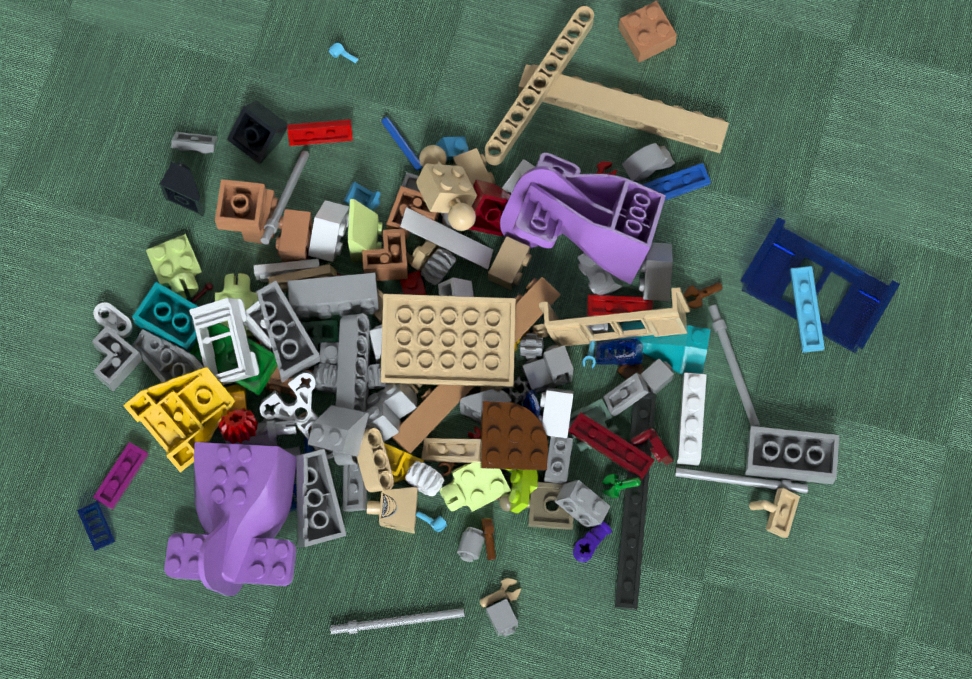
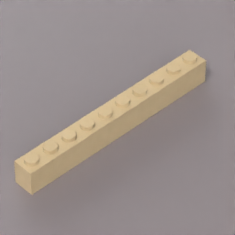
M526 64L519 84L518 95H520L539 65ZM562 73L543 100L545 103L717 153L721 152L729 125L728 122L719 117H707L698 111H686L677 105L669 106L660 100H648L639 94L631 95L624 93L618 88L610 89L598 82L590 83L583 81L580 77H569ZM543 83L535 84V86L538 88H542L545 86Z

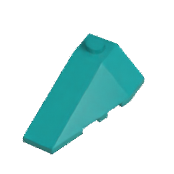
M624 321L622 326L623 331L646 329L643 323L639 321ZM687 325V334L658 337L654 335L620 338V342L642 354L652 357L655 361L660 359L662 362H667L674 369L673 371L679 374H702L711 329Z

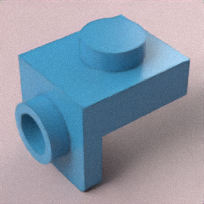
M443 137L436 144L445 151L447 161L453 160V157L469 151L465 137Z
M354 182L351 184L343 202L350 205V199H355L368 209L375 211L380 203L378 198L381 193L378 191L371 192Z

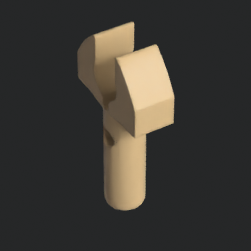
M509 578L502 580V586L499 591L480 599L481 606L486 607L502 598L509 599L510 603L517 600L521 588L512 593L506 592L509 586L517 583V580Z

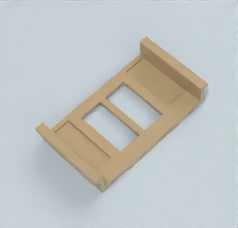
M671 288L673 308L560 320L548 302L539 303V308L544 313V323L547 332L559 347L648 335L658 337L687 334L686 312H690V307L681 288ZM641 320L646 328L623 331L619 322ZM610 323L615 332L593 334L588 325Z

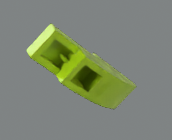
M505 469L512 472L510 477L512 489L509 496V501L511 502L510 511L520 513L529 506L530 493L538 488L537 470Z

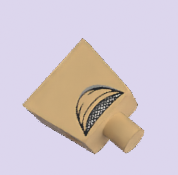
M417 487L381 491V501L367 502V514L379 515L380 526L415 533Z

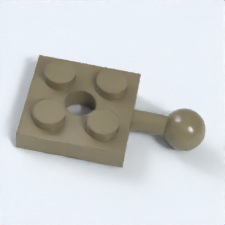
M538 482V488L531 493L529 506L526 507L530 509L528 527L573 530L574 517L559 506L556 511H549L546 508V503L551 500L555 501L564 484ZM504 494L499 500V505L504 511H510V494Z

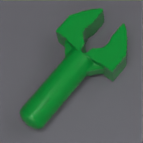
M607 475L602 484H614V486L610 490H603L602 492L609 497L617 498L621 489L640 486L641 480L639 477L619 480L618 475Z

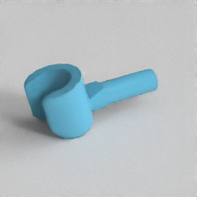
M334 43L329 48V53L334 58L341 54L354 63L358 61V58L345 51L340 43Z
M590 341L587 356L583 359V367H585V361L588 359L593 361L592 369L595 367L596 361L593 357L595 341Z
M420 511L416 514L417 517L428 522L437 532H441L447 526L446 521L441 516L433 520Z

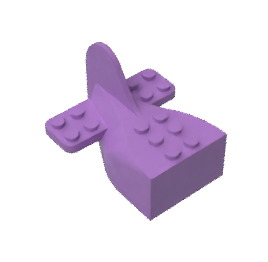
M542 153L536 167L525 172L517 181L501 216V231L505 238L507 236L530 246V248L538 245L543 248H552L557 237L564 234L597 265L617 278L631 284L651 247L666 195L627 178L615 175L580 174V168L577 165L553 154Z
M195 442L194 498L196 511L206 535L172 534L167 545L164 567L166 575L175 579L201 580L207 589L225 596L236 595L241 590L243 584L289 585L294 576L297 549L293 542L274 539V537L282 528L290 511L296 471V457L279 446Z

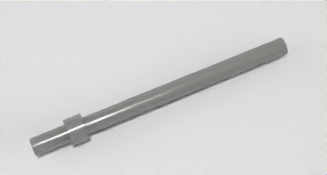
M307 151L301 152L271 218L267 220L264 226L265 231L261 238L263 244L269 243L272 235L276 233L279 227L281 215L308 160L309 153Z
M712 305L708 307L714 322L712 326L715 333H718L750 425L757 427L760 424L729 341L725 320H722L717 305Z
M676 468L675 473L676 477L776 490L784 488L788 491L799 493L808 492V485L791 483V480L785 479L775 481Z
M464 608L361 622L351 620L345 624L330 625L331 634L346 632L356 634L361 630L465 617Z

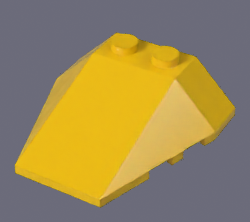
M206 366L144 389L123 406L137 422L141 421L166 450L167 458L179 472H182L194 462L195 442L208 443L221 422V416L227 414L235 399Z

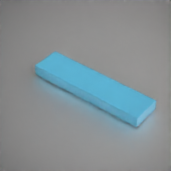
M812 266L791 268L790 275L802 353L824 350V341Z

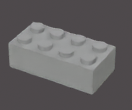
M375 273L287 281L289 304L299 321L309 320L310 317L327 319L331 315L343 317L344 315H353V313L361 312L362 314L370 315L375 313V311H379Z
M751 426L748 432L745 475L833 484L837 477L839 435Z

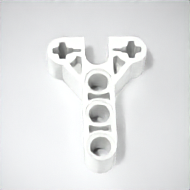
M302 371L288 380V385L297 396L296 401L291 404L285 403L279 394L274 391L261 401L260 413L268 420L274 418L287 421L295 419V423L309 440L310 433L308 428L318 419L311 409V392L315 387V377L309 371ZM302 377H304L305 379L310 378L309 386H306L305 384H303L302 386L300 385L302 383ZM266 404L270 406L274 404V412H265ZM303 407L307 410V414L305 417L299 418L295 415V410ZM313 446L316 450H321V448ZM334 451L325 452L327 459L334 457Z

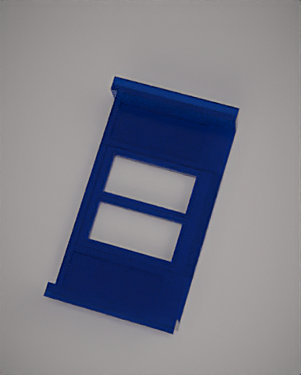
M778 217L740 280L744 284L742 291L797 320L795 306L781 297L791 282L790 269L800 267L806 257L826 268L815 286L817 296L831 272L852 283L829 324L821 321L822 334L855 354L858 348L863 350L900 284L892 280L890 285H887L785 229L786 221Z

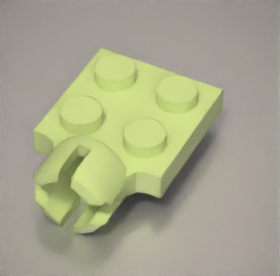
M186 234L146 250L158 281L162 286L170 287L174 293L185 299L187 297L184 289H188L191 297L198 292L199 288L195 276L202 271Z
M234 273L225 275L223 292L215 293V302L226 298L242 299L245 311L259 301L257 293L250 290L249 276L238 273V285H236ZM228 320L221 322V324L229 328ZM244 325L246 337H254Z
M467 463L452 471L453 481L440 489V493L451 511H455L462 506H469L472 512L511 492L500 469L480 468V463Z

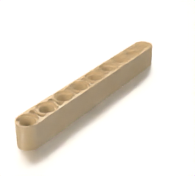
M582 6L576 10L485 146V159L489 164L498 165L504 160L591 30L594 12L590 7ZM587 17L589 20L581 21L579 18ZM571 33H575L578 35V37L571 38L568 35ZM565 50L567 53L559 54L557 51ZM553 66L556 69L554 71H548L546 67ZM543 83L545 86L542 88H538L535 86V84ZM530 99L534 103L527 105L523 101ZM515 116H519L522 118V120L514 121L512 118ZM509 133L511 137L502 138L501 134ZM491 150H498L500 153L498 155H491L489 152Z

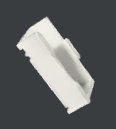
M226 298L189 310L190 315L193 317L203 365L210 369L222 385L259 374L256 354L249 350L243 322L247 320V315L242 299ZM228 320L230 332L210 338L207 327ZM231 335L239 368L218 374L212 341Z

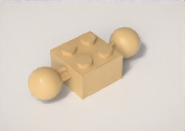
M437 145L425 147L419 156L423 169L416 184L429 211L448 213V221L454 229L459 231L468 230L475 223L476 214L471 206L477 194L464 168L457 165H445L447 157L441 147Z

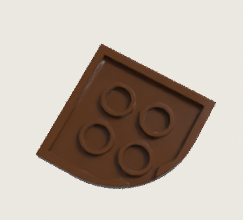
M482 401L480 468L547 470L548 441L539 419L530 410L515 403Z

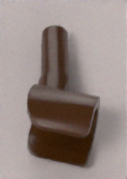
M440 462L437 467L447 465V471L441 474L446 476L451 472V468L460 462Z

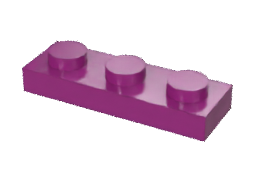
M129 442L93 498L113 510L149 454Z

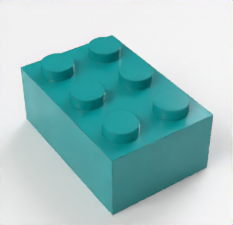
M155 282L132 317L135 325L189 353L198 340L193 317L189 311L198 306Z

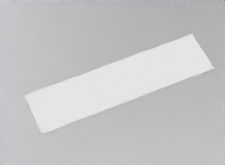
M406 207L400 227L488 269L493 249Z

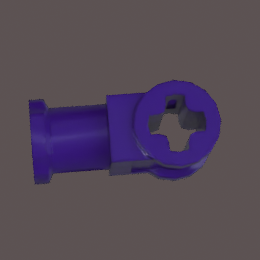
M605 522L595 525L583 539L577 541L573 549L574 558L582 563L589 561L600 542L607 534L610 535L612 533L611 528ZM586 547L588 549L587 552L581 554L580 550Z

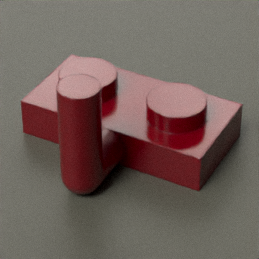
M649 428L630 439L635 447L650 438V442L653 445L650 450L658 462L663 461L667 466L674 461L655 429Z

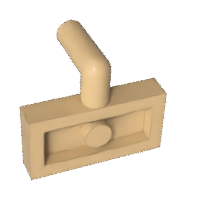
M426 239L422 247L419 245L415 249L413 255L406 252L407 263L421 271L440 246Z
M778 488L773 503L767 500L752 501L749 507L751 510L765 509L769 511L770 516L765 530L782 538H788L800 496L784 488Z

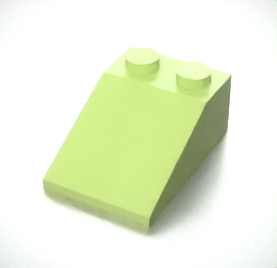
M350 199L348 244L351 262H363L362 250L382 249V242H378V235H382L383 223L379 222L378 214L355 199Z

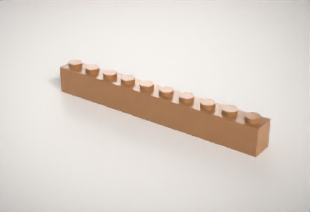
M543 277L539 280L534 278L526 287L529 291L524 296L519 294L515 298L514 344L543 314L539 308V303L548 302L551 306L561 295ZM438 385L434 391L429 389L421 397L424 401L407 414L409 417L403 423L400 421V432L392 436V438L410 454L474 386Z

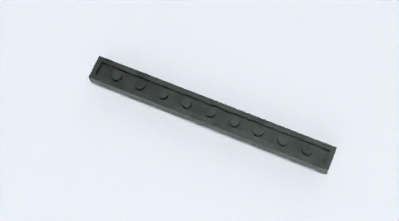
M648 393L633 403L630 439L649 428H653L656 394ZM650 438L635 446L651 457L650 448L652 443ZM650 469L643 480L640 478V486L625 488L615 609L634 611L638 609ZM627 470L626 479L637 477L636 475Z

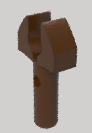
M717 282L702 290H698L693 285L686 289L684 297L686 299L689 296H697L696 300L689 302L688 305L692 309H698L703 305V298L722 290L723 286L720 282Z
M483 518L482 531L485 537L487 560L492 561L496 559L493 541L492 518Z

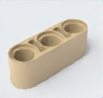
M376 428L365 429L357 457L365 488L369 492L390 490L393 487L394 479L382 435Z

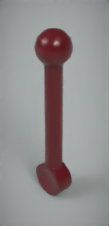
M210 282L206 283L205 288L190 302L194 304L207 291L212 290L213 284Z

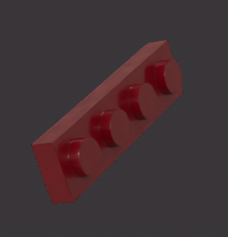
M581 412L568 430L570 434L642 480L655 461L652 457Z

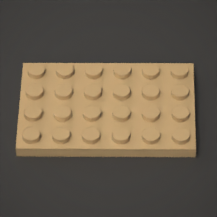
M383 294L380 383L513 387L516 299Z

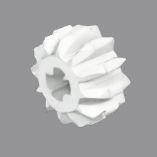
M417 461L410 466L405 476L408 484L417 487L419 492L429 496L436 495L444 482L442 475L435 469Z

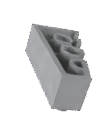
M274 281L258 290L259 304L281 381L284 382L320 362V355L278 283Z
M325 449L297 455L298 548L347 536Z

